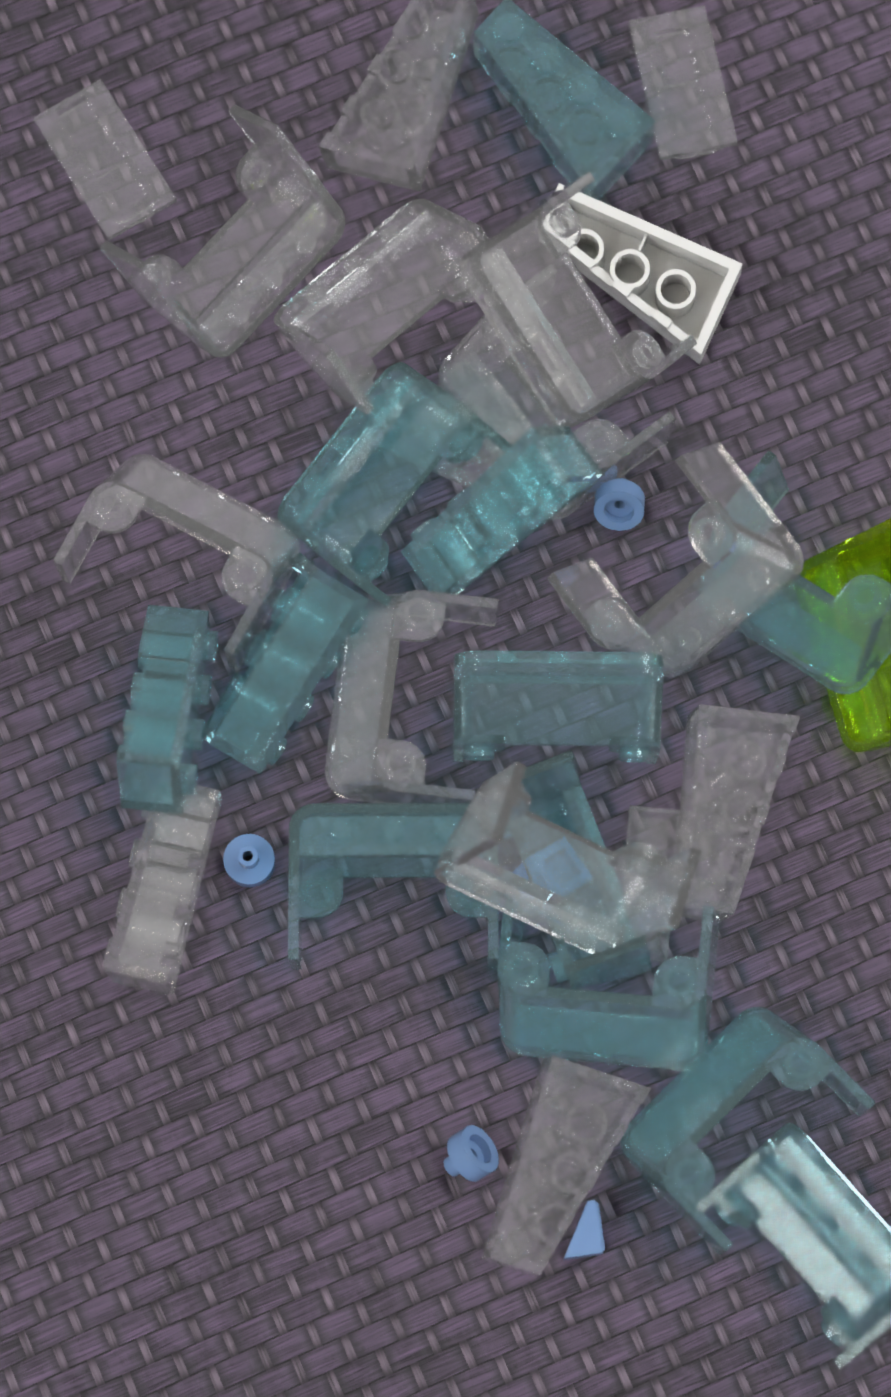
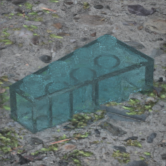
M503 0L474 31L475 57L508 102L515 106L525 120L526 127L534 138H538L553 159V164L563 178H567L576 191L600 200L653 142L656 121L511 0Z
M544 424L540 427H531L475 482L454 496L448 502V507L436 519L432 518L417 527L410 535L413 540L401 553L435 600L454 598L599 479L603 472L569 426H548Z
M299 552L291 567L299 572L293 586L288 587L286 590L279 589L270 606L273 609L271 614L272 625L268 631L263 629L259 634H255L246 650L244 664L248 666L247 671L244 675L237 672L232 676L202 731V735L211 746L259 774L263 772L267 764L274 765L278 761L287 744V739L284 736L294 720L300 722L307 715L314 701V696L311 695L312 691L321 677L327 679L333 673L341 658V653L338 650L348 634L353 636L359 631L368 615V609L365 606L369 599L349 581Z
M148 605L138 651V668L143 670L142 673L134 672L131 710H126L123 724V732H125L124 744H119L116 757L121 808L183 814L186 795L195 796L198 765L191 764L193 750H202L205 733V720L198 719L200 705H209L212 676L204 675L206 661L215 662L218 648V631H210L209 611Z

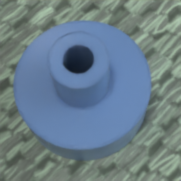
M617 478L603 483L597 489L594 500V515L602 526L611 530L624 531L634 528L643 519L645 495L642 489L634 482L624 478Z
M243 834L234 838L227 845L223 856V863L228 876L233 882L243 887H256L265 883L272 876L275 869V855L271 845L263 837L255 834ZM247 856L253 857L250 861L244 860Z
M474 1125L466 1126L448 1140L447 1151L449 1156L444 1159V1167L451 1176L456 1177L460 1174L465 1179L476 1182L497 1169L499 1164L497 1149L492 1139L481 1128Z

